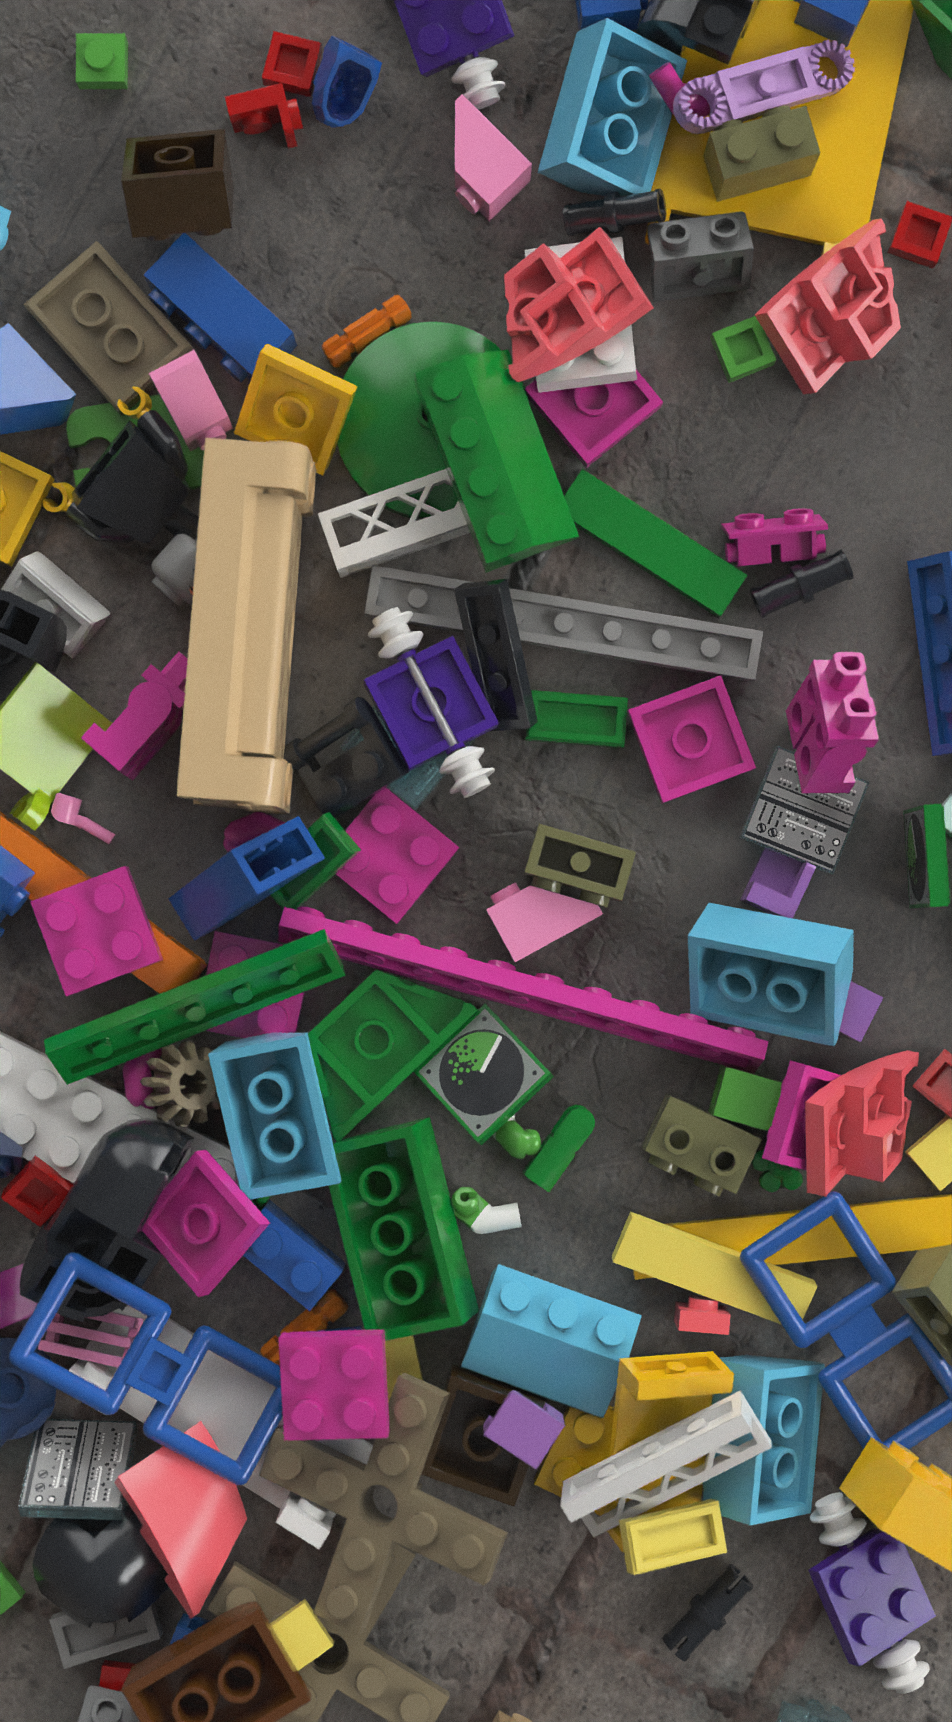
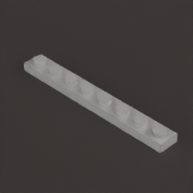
M373 565L364 614L365 617L375 618L389 609L398 607L401 613L412 611L413 616L407 624L464 633L454 589L463 583L472 582ZM509 588L521 643L713 676L721 675L725 678L754 682L756 679L763 631Z

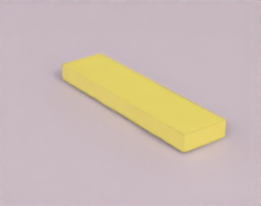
M630 1211L612 1254L613 1263L781 1324L740 1261L741 1252ZM765 1262L803 1320L818 1287L815 1280Z

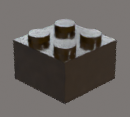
M225 129L126 138L121 182L132 238L146 237L149 240L159 241L168 239L178 233L195 232L198 235L209 236L220 233L223 229L232 228L233 179Z
M452 1364L443 1389L449 1392L450 1396L421 1475L515 1507L529 1465L485 1436L483 1424L489 1415L495 1416L508 1394L513 1390L519 1392L541 1408L547 1403V1400L544 1397Z

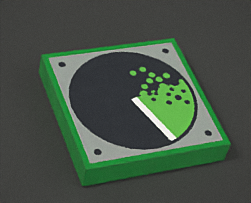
M925 804L904 810L909 907L948 906L950 894L944 806L942 804Z
M486 1003L413 1071L480 1145H483L554 1077Z

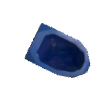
M331 36L324 47L323 58L313 81L315 88L312 107L316 119L330 127H341L351 124L363 113L378 81L382 62L360 48L338 37Z

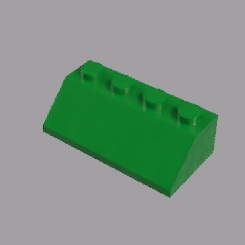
M509 350L461 354L414 372L417 394L485 573L579 538L521 382H516L509 374V365L513 364Z
M430 1117L384 1127L334 1142L333 1146L342 1181L339 1184L328 1186L365 1330L384 1329L385 1341L461 1326L479 1312V1307Z

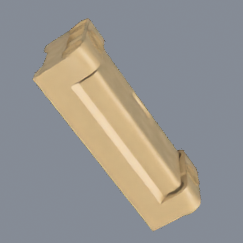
M205 438L177 787L178 797L193 799V804L197 806L237 808L245 811L272 814H290L293 769L292 763L284 760L302 517L313 515L316 480L315 462H313L310 450L307 446L299 443Z

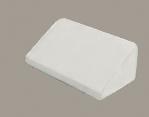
M34 552L21 558L1 589L11 592L63 619L67 626V640L64 652L70 658H74L110 615L109 610L40 552Z

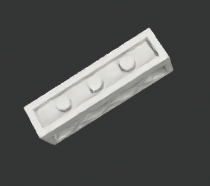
M446 469L318 513L340 578L470 533L458 501L455 508L444 512L425 504L434 486L443 483L452 486ZM423 491L419 500L409 496ZM398 499L415 507L407 525L394 528L378 520L386 503ZM376 507L372 517L362 513ZM421 511L432 515L417 521ZM353 516L368 523L360 541L340 548L331 522ZM375 527L384 531V533L370 537Z
M738 1391L564 1480L560 1506L570 1522L582 1518L592 1536L596 1537L618 1526L619 1520L637 1516L772 1448L771 1439L742 1392ZM749 1432L754 1437L740 1446L728 1444ZM715 1453L722 1454V1455H720V1456L714 1458V1457H715ZM707 1454L704 1464L694 1469L684 1466ZM663 1476L659 1487L651 1491L639 1489ZM626 1498L633 1499V1500H631V1501L625 1503V1502H626ZM619 1499L615 1509L597 1517L594 1512L595 1510Z

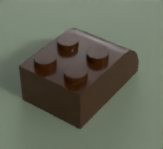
M256 1601L247 1602L226 1611L132 1666L121 1689L140 1722H276L311 1701V1692L261 1606Z

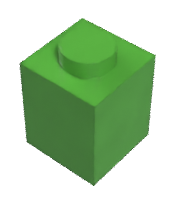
M721 1064L708 1112L716 1117L768 1131L773 1122L781 1094L782 1082Z

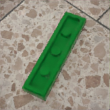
M584 469L580 471L564 496L577 528L717 618L722 616L747 577V574Z

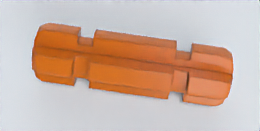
M394 295L382 303L383 309L380 311L376 308L344 328L342 336L339 337L338 334H335L323 342L322 350L330 364L335 368L342 366L352 359L351 354L353 352L360 354L375 339L389 332L391 327L398 328L410 321L412 317L411 310L405 300L400 295Z
M330 1289L320 1298L317 1306L313 1307L311 1311L307 1309L286 1325L280 1334L282 1332L325 1330L329 1326V1321L334 1323L346 1313L348 1305L339 1292L335 1289ZM274 1335L263 1344L260 1352L263 1357L280 1366L279 1337Z

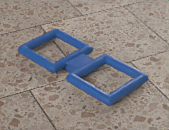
M829 1192L826 1197H821L741 1251L740 1261L797 1347L806 1348L829 1333L843 1356L823 1368L819 1372L818 1380L863 1449L872 1437L888 1448L892 1441H896L909 1450L952 1421V1366L947 1363L909 1313H906L887 1327L880 1320L871 1304L890 1293L896 1286V1279L839 1192ZM832 1216L872 1279L807 1323H804L764 1260ZM910 1337L948 1399L882 1442L843 1383V1380Z
M78 1253L67 1254L9 1353L11 1364L105 1415H113L118 1411L131 1387L157 1400L143 1425V1432L146 1437L235 1485L241 1486L246 1484L283 1417L280 1366L206 1325L196 1329L184 1353H180L157 1340L171 1316V1307L168 1303ZM76 1278L85 1281L147 1316L106 1390L34 1352ZM208 1350L275 1386L270 1399L236 1461L168 1424Z

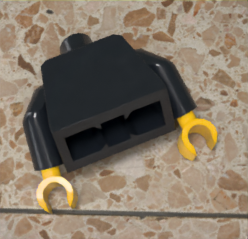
M133 386V390L139 394L141 399L138 408L129 410L128 406L121 399H118L117 406L125 415L136 420L138 419L137 426L129 420L76 488L66 482L51 483L54 488L61 491L63 500L59 506L56 501L44 498L42 502L43 507L50 512H66V519L96 541L128 544L136 539L147 544L151 542L162 527L174 536L178 534L189 536L195 529L199 518L181 504L190 492V488L185 480L189 467L178 436L156 410H151L152 401L150 396L139 387Z

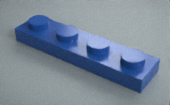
M952 551L907 561L932 756L952 754Z

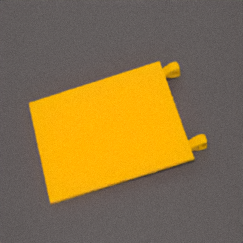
M760 0L743 38H740L729 64L727 65L686 47L681 56L687 60L682 82L687 83L695 78L715 74L720 70L803 46L807 47L818 44L824 40H832L794 23L800 7L799 3L793 0ZM870 0L847 48L844 47L846 51L850 50L851 59L854 58L855 63H853V67H855V71L852 74L853 78L836 94L790 107V110L803 106L807 107L821 152L809 177L717 202L703 157L710 132L703 134L691 133L681 127L675 115L672 114L651 191H655V189L663 191L666 201V219L664 222L669 221L671 213L695 218L742 211L746 214L749 230L823 245L821 256L853 232L869 223L914 10L911 1ZM819 57L820 61L817 65H820L818 71L822 70L823 72L821 75H826V79L832 78L834 80L837 78L838 70L835 63L827 57ZM762 116L743 121V123L760 119ZM646 231L645 243L649 245L648 235Z

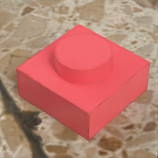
M691 1295L688 1298V1303L675 1302L674 1323L679 1331L729 1335L731 1315L725 1306H718L719 1301L705 1296Z

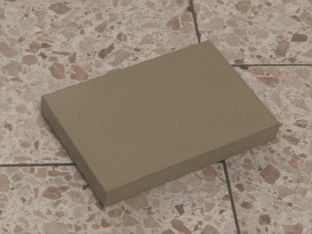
M98 241L93 243L23 304L27 311L121 416L124 413L117 406L118 399H121L130 410L141 400L139 394L133 390V386L139 387L148 394L156 387L149 373L194 350L189 342Z

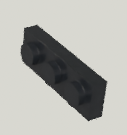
M507 579L463 583L456 587L454 592L473 675L499 722L498 727L491 731L529 729L538 720Z

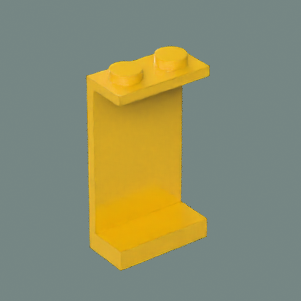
M713 1351L619 1358L610 1457L712 1405L713 1394L732 1393L734 1373ZM706 1455L684 1466L694 1469L705 1463ZM663 1476L639 1489L651 1491L659 1487ZM703 1483L639 1515L699 1502L702 1498ZM626 1498V1502H625V1503H627V1502H629V1501H631V1500H633V1499ZM619 1499L605 1505L604 1514L615 1509ZM620 1525L607 1532L621 1552H624Z

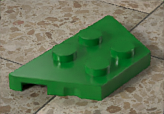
M378 969L370 974L308 1033L319 1086L333 1138L336 1141L344 1138L478 1009L471 1003Z

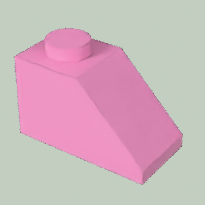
M462 94L455 100V188L457 189L455 195L469 212L476 214L479 211L490 221L531 181L532 163Z
M195 350L149 373L190 451L198 447L204 450L205 438H227L226 432L232 430L233 426Z
M516 882L491 895L490 897L494 905L486 909L514 962L603 915L600 907L596 904L531 885L520 890Z

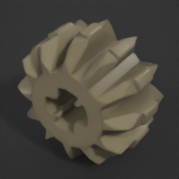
M182 1041L178 1049L174 1045L162 1047V1060L150 1058L146 1061L149 1068L155 1073L153 1077H143L140 1081L145 1087H153V1092L143 1102L147 1106H159L156 1115L157 1119L168 1122L173 1118L175 1126L187 1127L191 1119L196 1123L208 1121L207 1108L211 1110H219L221 1108L219 1099L215 1096L217 1089L208 1053L212 1051L209 1047H200L196 1050L194 1042ZM182 1075L189 1077L184 1080L185 1083H190L186 1093L180 1091L185 1088L184 1085H179Z

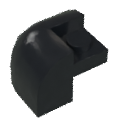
M650 0L636 33L680 57L685 48L688 47L728 65L740 38H743L760 0Z
M0 590V701L2 702L5 701L35 662L39 663L46 670L55 673L67 640V626L63 619L4 590Z
M152 1118L129 1120L105 1133L92 1148L68 1193L67 1199L74 1207L90 1218L133 1240L140 1234L164 1187L174 1178L195 1137L169 1123Z
M67 1193L50 1222L46 1221L38 1232L28 1252L20 1277V1295L38 1304L65 1256L69 1253H78L137 1287L142 1288L162 1254L142 1230L133 1240H130L74 1207L67 1199ZM76 1278L57 1313L64 1317L84 1322L85 1317L104 1316L118 1308L123 1311L128 1305Z
M121 1502L119 1507L83 1506L70 1519L60 1512L46 1528L36 1547L33 1559L34 1578L41 1594L74 1621L89 1628L92 1623H110L126 1617L128 1622L134 1620L145 1612L169 1588L164 1580L168 1573L139 1532L143 1524L130 1505L126 1507Z

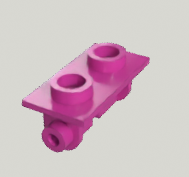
M804 508L787 510L783 513V518L764 519V515L758 513L737 515L734 517L735 522L722 523L723 531L729 539L734 541L732 543H725L726 561L728 563L736 562L737 567L772 563L771 545L779 544L781 562L816 559L817 554L826 552L825 535L817 534V531L828 530V524L819 514H813V510Z

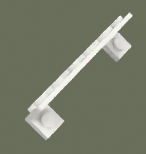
M127 1306L123 1311L120 1308L112 1311L113 1313L141 1318L144 1321L147 1317L130 1306ZM169 1318L157 1340L183 1354L194 1333ZM102 1321L97 1331L127 1337L129 1327ZM92 1340L86 1347V1349L122 1357L125 1349L124 1347ZM208 1350L168 1424L185 1432L202 1421L219 1451L236 1461L270 1399L275 1386ZM79 1359L69 1371L106 1390L118 1367ZM131 1387L119 1408L145 1423L157 1400ZM283 1417L277 1428L283 1425ZM271 1437L251 1477L243 1486L280 1508L276 1523L317 1549H320L330 1533L336 1513L259 1476L272 1440ZM364 1439L316 1440L364 1464H367L373 1447L372 1444Z

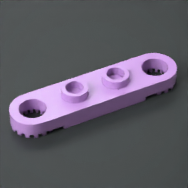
M824 40L818 44L807 47L803 46L720 70L715 74L695 78L687 82L674 98V115L677 122L685 130L695 134H703L713 131L729 120L740 119L747 121L760 117L776 107H793L839 92L853 78L852 74L855 71V67H853V63H855L854 58L851 59L850 50L846 51L843 43L839 45L836 40ZM819 57H827L835 63L838 70L837 78L834 80L832 78L826 79V75H821L823 72L822 70L818 71L820 65H817L820 61ZM698 94L707 100L710 106L709 117L703 119L702 116L698 118L696 113L692 114L693 109H689L691 105L688 103L690 95Z

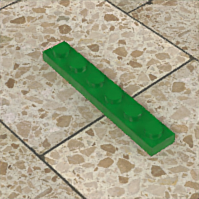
M323 929L44 1039L45 1054L68 1085L345 976L343 964L327 932Z

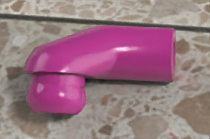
M667 62L652 72L649 77L674 115V98L686 83L681 81L671 63ZM698 94L689 96L690 100L688 103L691 105L689 109H693L692 114L696 113L698 118L710 114L709 103L704 97Z
M255 812L230 822L225 828L223 846L229 852L286 822L263 812Z
M161 1048L129 1060L124 1064L125 1095L134 1107L140 1105L147 1109L156 1107L147 1106L143 1102L153 1092V1087H145L140 1081L143 1077H152L151 1069L146 1061L150 1058L159 1059L162 1055Z

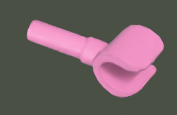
M61 793L55 795L51 813L56 820L83 829L108 845L115 836L114 833L89 818L78 815L82 803L81 799Z

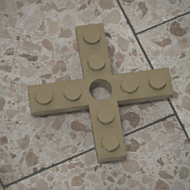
M407 1373L398 1376L388 1403L389 1435L387 1438L375 1439L367 1464L316 1440L284 1441V1428L282 1425L275 1429L259 1476L347 1518L313 1613L357 1636L366 1629L396 1543L484 1586L491 1580L508 1533L421 1491L423 1484L419 1482L450 1393ZM376 1485L388 1488L395 1496L397 1501L395 1517H388L377 1509L373 1499Z
M396 1543L365 1631L357 1636L317 1615L328 1633L337 1634L346 1642L347 1653L338 1662L323 1663L318 1659H314L298 1672L311 1692V1701L276 1722H318L336 1690H339L389 1722H436L450 1698L449 1691L366 1641L414 1559L416 1552ZM234 1561L210 1601L207 1610L219 1616L241 1604L256 1601L271 1623L301 1601L237 1561Z

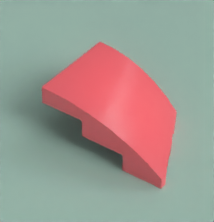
M881 218L870 221L832 247L792 279L755 314V317L803 394L817 393L845 362L872 359L901 329L898 306L893 298L894 281L892 268L884 267L880 235L886 233V229Z
M601 227L561 258L543 243L504 274L505 297L509 303V310L506 315L507 333L511 336L513 364L509 365V374L516 382H521L559 367L609 340L654 308L610 237Z
M906 1050L861 1065L832 1080L805 1102L807 1193L826 1197L845 1174L884 1182L902 1161L906 1126L912 1104L911 1100L904 1097V1088L907 1074L913 1067H918L919 1052Z
M202 1421L183 1432L219 1451ZM163 1446L118 1476L114 1483L143 1524L139 1532L168 1573L164 1580L190 1619L198 1615L247 1520V1516L235 1484Z

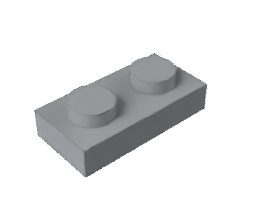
M154 1603L131 1622H128L126 1617L110 1623H92L89 1628L74 1621L63 1611L53 1614L49 1620L64 1669L158 1640L163 1634Z

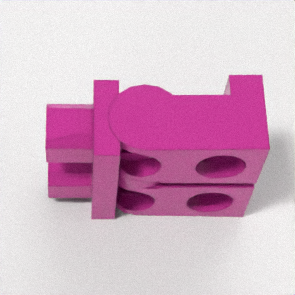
M180 652L171 659L161 672L152 664L144 671L141 676L147 682L140 683L133 688L129 695L128 707L106 731L94 723L81 737L105 760L132 781L182 723L188 659Z
M837 652L831 660H813L809 667L810 673L786 709L793 749H797L794 756L802 793H850L856 783L852 768L853 764L861 761L866 756V747H874L879 740L874 719L876 716L873 698L869 696L865 677L867 670L864 655L860 652Z

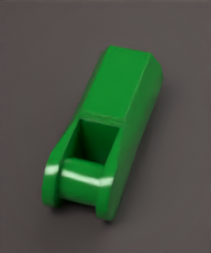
M573 1104L566 1108L551 1130V1134H548L542 1142L539 1152L532 1156L522 1173L535 1184L550 1192L575 1157V1152L580 1149L595 1127L593 1114L580 1104Z

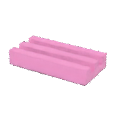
M113 1312L104 1316L85 1317L129 1327L128 1335L125 1337L63 1323L64 1316L56 1313L46 1330L45 1340H41L38 1345V1350L119 1367L140 1330L144 1319ZM60 1334L124 1347L123 1357L58 1343Z

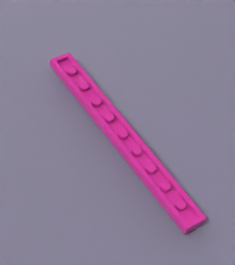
M301 906L297 907L296 910L284 907L279 922L278 941L286 944L325 929L340 959L755 1073L765 1060L769 1041L756 1038L754 1032L742 1027H728L727 1029L708 1025V1021L705 1018L695 1014L682 1013L679 1016L661 1012L659 1006L648 1001L633 1000L629 1003L612 998L610 992L598 987H584L582 990L564 985V981L561 978L551 974L538 973L532 976L517 972L515 966L504 961L489 960L485 963L468 958L469 956L466 952L454 947L445 946L438 950L420 945L421 942L417 938L407 934L395 933L391 937L373 932L371 926L360 921L346 920L344 923L325 918L322 912L310 907Z

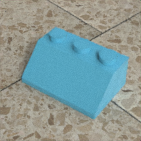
M608 18L578 31L575 36L538 173L583 193L605 196L607 193L618 192L620 196L651 192L672 113L649 75L663 64L670 62L682 81L687 60Z
M708 903L688 934L690 1014L716 1022L835 1046L853 973L854 930Z
M272 1032L226 1041L208 1053L239 1187L250 1200L339 1184L342 1181L307 1033Z
M498 1264L491 1273L460 1368L599 1418H604L616 1390L619 1358H629L642 1315Z
M755 1355L721 1357L722 1362L734 1373L732 1393L713 1394L712 1404L741 1391L771 1439L772 1448L703 1482V1500H718L721 1516L747 1525L810 1514L823 1389L818 1380V1375L825 1368V1364L815 1361ZM749 1432L728 1444L740 1446L754 1437ZM715 1453V1457H714V1458H716V1457H718V1456H720V1455H722V1454Z

